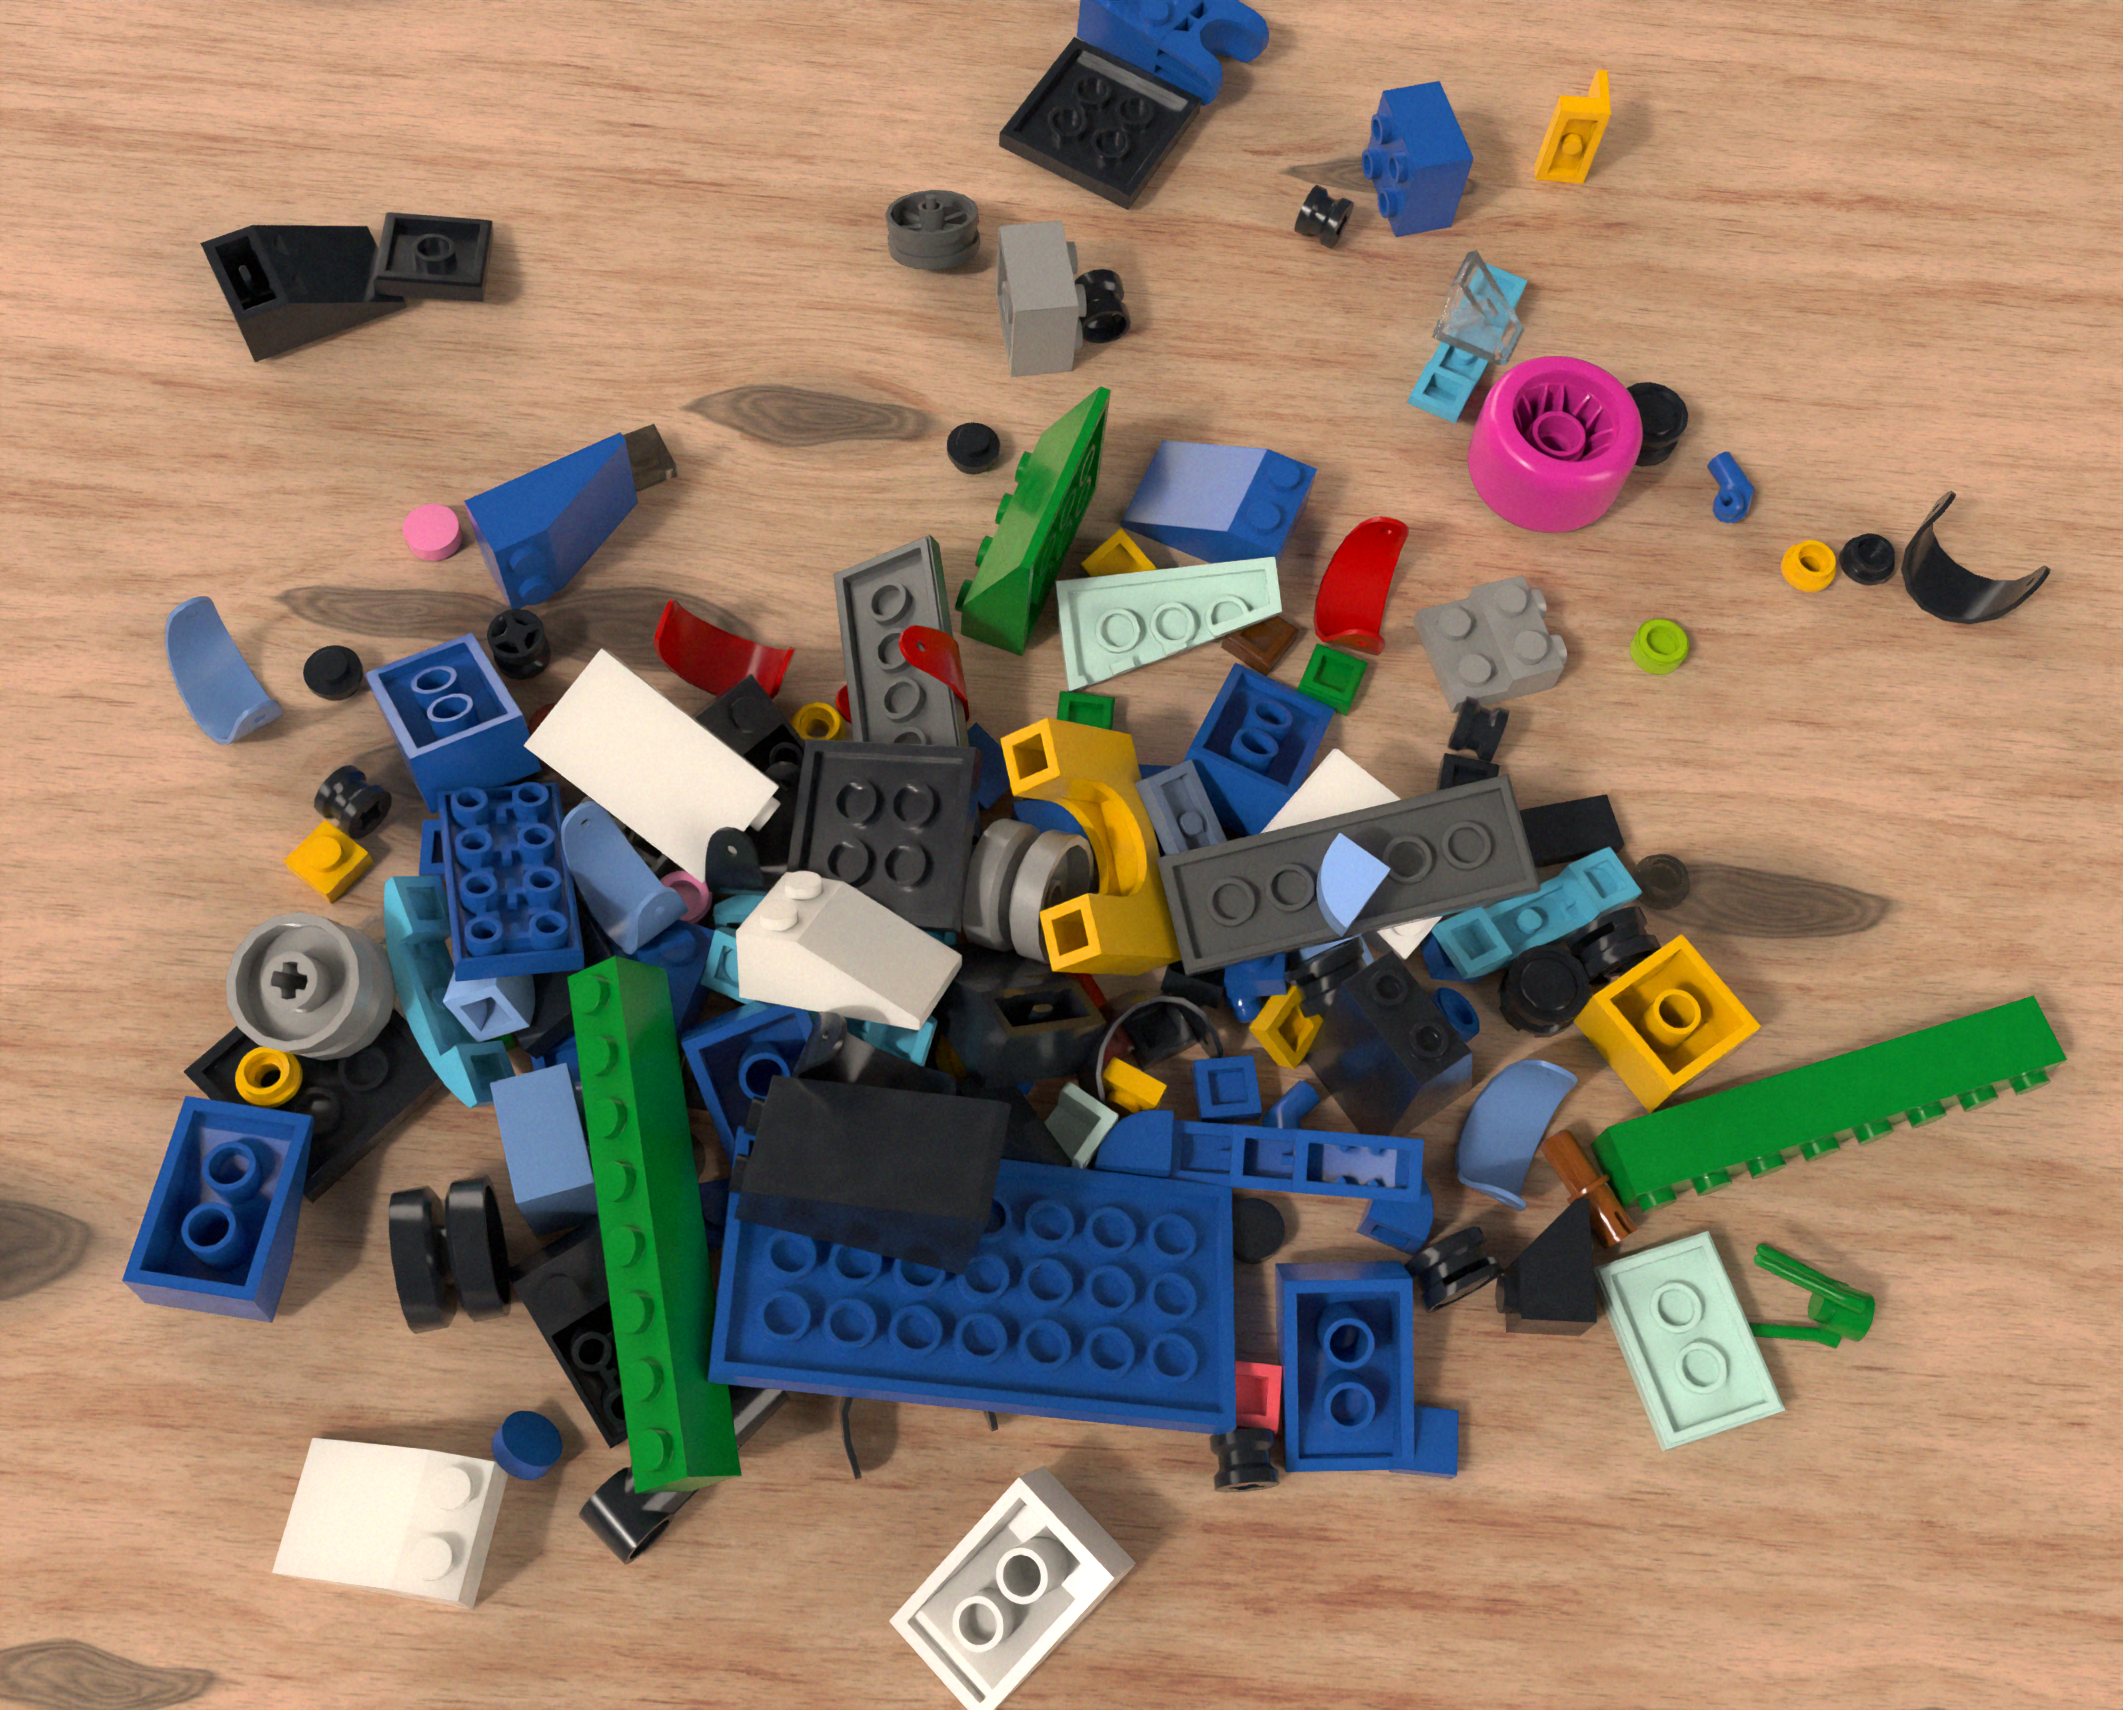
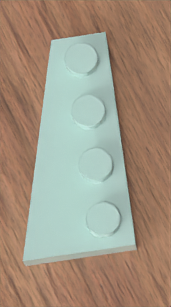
M1275 557L1055 581L1054 584L1067 692L1079 691L1278 616L1282 612Z

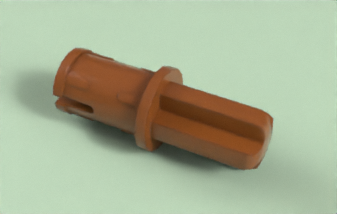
M1567 1129L1561 1130L1541 1144V1151L1571 1194V1197L1566 1199L1568 1203L1571 1204L1576 1198L1589 1199L1590 1223L1605 1249L1639 1229L1606 1181L1610 1179L1608 1174L1601 1177L1571 1131Z

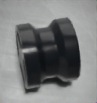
M1315 185L1301 207L1294 230L1303 236L1313 234L1319 237L1321 245L1332 249L1347 226L1354 202L1346 198L1336 200L1329 196L1327 189Z
M517 608L506 610L497 615L489 624L487 631L488 643L493 652L495 664L502 674L511 679L525 680L541 674L549 665L551 658L549 642L546 638L543 623L536 614Z
M1466 696L1455 721L1447 748L1457 752L1468 749L1475 752L1479 760L1490 763L1503 735L1509 717V710L1500 707L1489 710L1481 707L1478 699Z
M347 765L334 771L323 782L315 796L314 808L326 819H337L340 822L342 832L350 838L357 840L373 832L382 823L391 807L392 796L382 786L369 785L366 782L365 774L356 766Z
M1266 1428L1236 1429L1233 1432L1220 1435L1213 1434L1209 1437L1210 1450L1218 1456L1219 1471L1213 1477L1215 1491L1225 1493L1249 1492L1276 1487L1280 1484L1278 1470L1271 1465L1269 1451L1275 1445L1273 1430Z

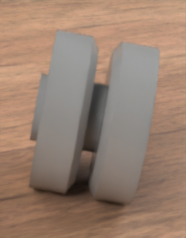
M1006 818L993 822L982 834L969 862L962 915V925L968 941L977 946L1004 953L1015 948L1017 954L1025 958L1051 964L1039 912L1084 894H1092L1094 867L1093 854L1088 840L1081 835L1055 829L1041 834L1040 830L1032 824Z
M304 912L277 915L252 929L234 951L226 976L227 1006L238 1028L260 1046L323 1061L349 1057L371 1044L389 1022L397 996L389 958L379 943L363 931Z

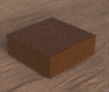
M1275 616L1225 635L1221 648L1267 677L1297 639L1299 629L1281 617Z

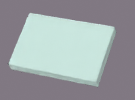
M1709 1231L1593 1268L1596 1290L1662 1452L1785 1411Z

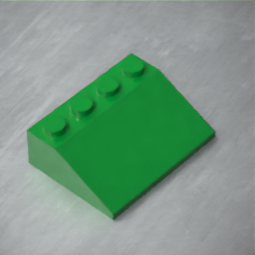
M1101 386L1041 434L1033 453L1024 451L1015 474V482L1018 483V486L1013 495L1005 493L1000 502L995 518V524H998L999 527L994 538L985 536L980 545L975 566L979 568L974 581L966 579L960 588L955 610L962 613L961 635L1023 656L1098 486L1110 389Z

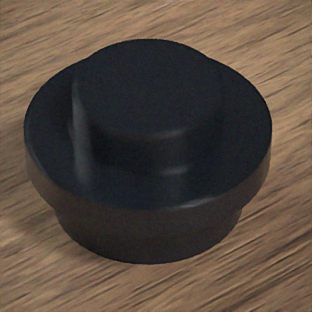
M975 422L964 423L953 429L948 436L947 455L955 467L963 473L971 475L981 474L987 471L998 459L1000 452L999 438L990 427Z
M1867 533L1852 538L1845 544L1840 552L1839 562L1843 572L1851 580L1862 585H1878L1884 582L1892 573L1895 565V552L1887 539L1877 534Z
M340 645L326 646L315 651L307 659L303 669L304 680L310 691L318 697L330 701L345 700L355 694L364 674L363 665L358 655L353 650Z

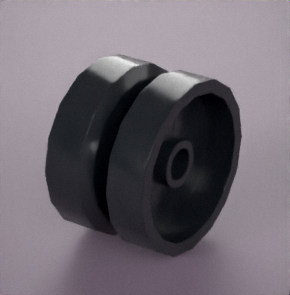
M485 1174L454 1180L446 1193L445 1210L441 1199L429 1185L392 1193L389 1203L391 1259L402 1312L409 1329L414 1334L448 1328L456 1315L458 1298L462 1309L474 1322L508 1316L511 1311L512 1297L511 1280L506 1271L510 1268L508 1250L498 1199L489 1176Z

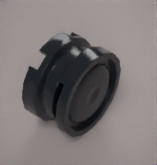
M1652 382L1636 383L1626 388L1639 409L1643 428L1642 445L1635 465L1641 467L1654 466L1667 460L1678 444V439L1687 427L1689 415L1684 401L1673 390Z
M1640 907L1622 908L1597 918L1577 930L1566 941L1571 954L1575 958L1582 960L1583 967L1589 977L1590 987L1607 984L1609 982L1607 977H1621L1662 948L1655 935L1647 934L1644 928L1648 924L1647 919Z
M1359 936L1334 945L1283 973L1286 982H1290L1291 986H1297V990L1302 998L1298 1006L1304 1018L1327 1011L1341 983L1367 967L1362 957L1364 950Z
M1553 945L1534 946L1522 951L1502 977L1497 993H1500L1501 1001L1499 1009L1506 1022L1518 1032L1522 1029L1533 1033L1534 1038H1550L1564 1032L1587 1004L1590 993L1588 974L1581 962L1568 951Z
M1474 1226L1458 1232L1429 1247L1404 1264L1405 1269L1413 1278V1282H1417L1423 1292L1419 1299L1427 1313L1440 1310L1467 1297L1503 1274L1504 1269L1497 1257H1489L1483 1247L1487 1239L1480 1227Z

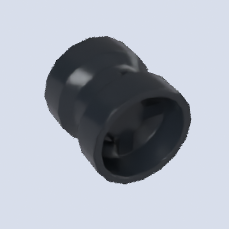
M1098 269L1079 276L1074 282L1075 284H1083L1086 295V316L1079 317L1083 339L1100 344L1109 343L1121 338L1130 329L1131 320L1128 308L1122 302L1124 299V289L1119 274L1112 270Z

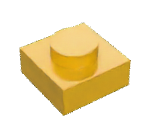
M1122 528L1079 565L1088 577L1157 570Z
M326 819L283 860L287 869L331 904L374 863L369 852Z
M1288 984L1287 995H1272L1249 1029L1278 1066L1295 1070L1308 1052L1323 1019L1319 1014L1304 1018L1298 1006L1302 998L1297 990V986Z
M1114 1056L1101 1077L1109 1109L1123 1119L1137 1112L1158 1110L1167 1085Z

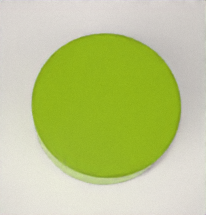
M1661 618L1650 619L1644 622L1638 628L1630 643V653L1634 662L1644 671L1655 675H1666L1674 672L1681 665L1689 651V640L1684 630L1676 623Z

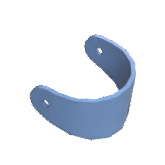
M207 596L191 598L181 603L169 614L165 625V649L170 670L187 709L208 737L218 744L229 745L284 716L278 701L271 700L242 657L224 626L211 598Z
M587 801L579 804L568 813L561 827L562 846L568 869L589 914L605 937L618 950L631 955L689 911L679 893L671 887H665L650 870L604 807L596 801Z
M1525 1059L1510 1064L1494 1076L1477 1096L1463 1121L1455 1146L1454 1168L1459 1181L1520 1212L1524 1211L1527 1203L1521 1198V1191L1533 1155L1555 1110L1564 1096L1577 1085L1578 1078L1570 1071L1558 1065L1536 1059Z

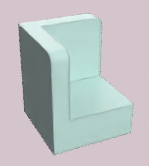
M1067 1082L1060 1091L1057 1107L1044 1124L1071 1159L1072 1165L1069 1167L1090 1169L1096 1161L1103 1139L1111 1128L1116 1125L1119 1115L1073 1083Z

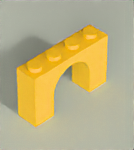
M1047 717L1000 738L1013 796L1051 801L1068 810L1087 834L1098 864V894L1087 893L1039 912L1052 972L1137 976L1181 960L1157 863V858H1160L1154 828L1135 785L1142 778L1131 734Z

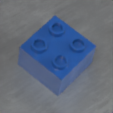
M1440 81L1385 90L1382 92L1377 114H1374L1371 119L1372 133L1368 148L1362 153L1363 173L1367 180H1372L1377 191L1380 214L1383 218H1388L1395 237L1451 227L1474 158Z

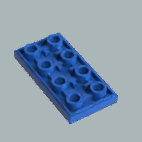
M526 782L517 786L491 788L464 787L458 790L437 792L455 981L584 969V951L573 878L568 869L562 846L561 827L564 818L558 782L543 784Z

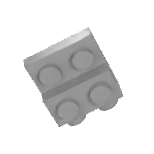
M1523 575L1475 586L1472 588L1467 599L1417 611L1413 621L1452 714L1460 711L1466 696L1478 699L1480 706H1485L1553 689L1563 671L1564 665L1567 662L1565 643L1559 634H1549L1543 621L1547 612L1545 598L1540 589H1529Z

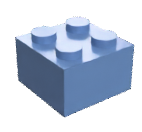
M567 1063L491 1082L490 1087L515 1202L534 1235L539 1237L579 1226L599 1215L581 1081L575 1083Z

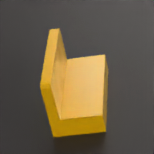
M1596 70L1587 97L1559 96L1534 164L1535 180L1584 183L1611 116L1608 70Z

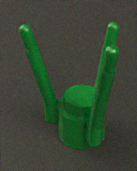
M1761 1243L1756 1246L1758 1254L1754 1256V1263L1757 1266L1812 1292L1808 1304V1317L1811 1320L1817 1321V1327L1750 1322L1748 1324L1754 1337L1812 1341L1835 1349L1838 1347L1842 1337L1855 1342H1859L1865 1337L1875 1313V1301L1871 1294L1851 1288L1846 1283L1829 1278L1766 1244Z

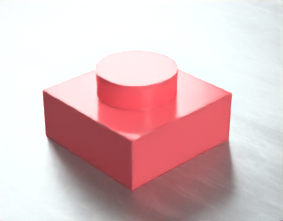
M1235 1360V1430L1266 1428L1273 1430L1274 1435L1276 1434L1279 1424L1282 1366Z

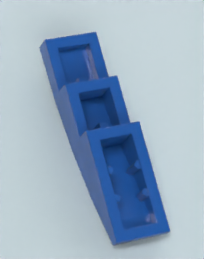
M1173 1120L1171 1171L1168 1179L1235 1188L1420 1203L1424 1139Z

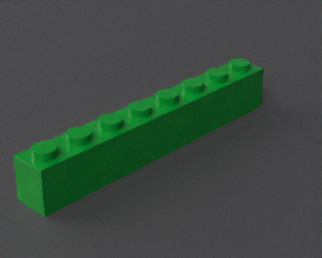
M614 956L569 976L568 985L635 1493L686 1492L742 1475L728 1384L707 1382L716 1300L667 971L661 967Z
M2033 995L1609 1126L1590 1146L1603 1176L1608 1174L1610 1177L1606 1182L1623 1209L1627 1210L1640 1206L1642 1213L1647 1214L1677 1202L1675 1194L1694 1188L1697 1196L1708 1195L1731 1185L1733 1182L1730 1177L1749 1171L1752 1179H1758L1787 1166L1785 1159L1803 1154L1806 1162L1815 1161L1840 1150L1838 1142L1856 1137L1859 1145L1869 1144L1894 1132L1892 1125L1909 1121L1913 1129L1919 1128L1945 1117L1947 1114L1944 1109L1961 1104L1964 1112H1969L1999 1099L1997 1094L1999 1091L2013 1088L2016 1096L2032 1092L2049 1084L2051 1080L2047 1073L2065 1062L2067 1058Z

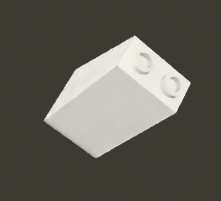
M602 648L524 744V747L701 883L705 881V858L711 835L716 830L727 826L744 832L750 825L759 831L781 804L772 797L779 788L778 784L614 654ZM728 846L730 852L737 853L734 847Z

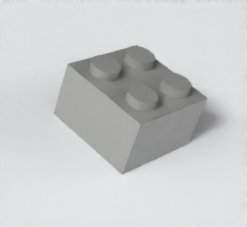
M1062 220L999 226L995 294L1011 377L1070 372L1073 369L1074 350L1082 349L1083 346L1082 326L1079 317L1086 316V295L1083 284H1075L1073 274H1077L1078 270L1077 250L1074 241L1066 242Z

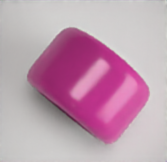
M1543 356L1524 361L1504 373L1493 385L1485 399L1468 446L1467 462L1473 485L1481 499L1493 512L1518 527L1541 533H1564L1582 528L1596 521L1608 511L1616 501L1637 461L1643 439L1639 409L1625 386L1609 372L1595 364L1566 356Z

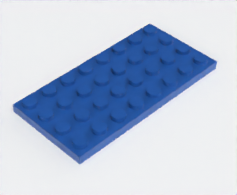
M738 1126L732 1172L738 1153L751 1156L756 1137L743 1134L745 1127ZM1001 1159L988 1224L963 1275L735 1219L740 1195L729 1192L707 1382L1215 1435L1233 1432L1236 1428L1232 1187Z

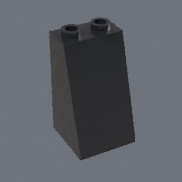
M1393 950L1341 983L1304 1058L1359 1133L1365 1135L1403 1137L1469 1092L1472 1088V1051Z
M773 1075L767 1098L753 1096L743 1134L756 1137L751 1156L738 1153L728 1187V1192L740 1195L734 1218L963 1275L988 1224L1012 1104L996 1100Z

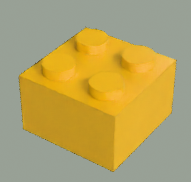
M1682 934L1592 996L1573 1020L1650 1114L1735 1053L1762 1027Z

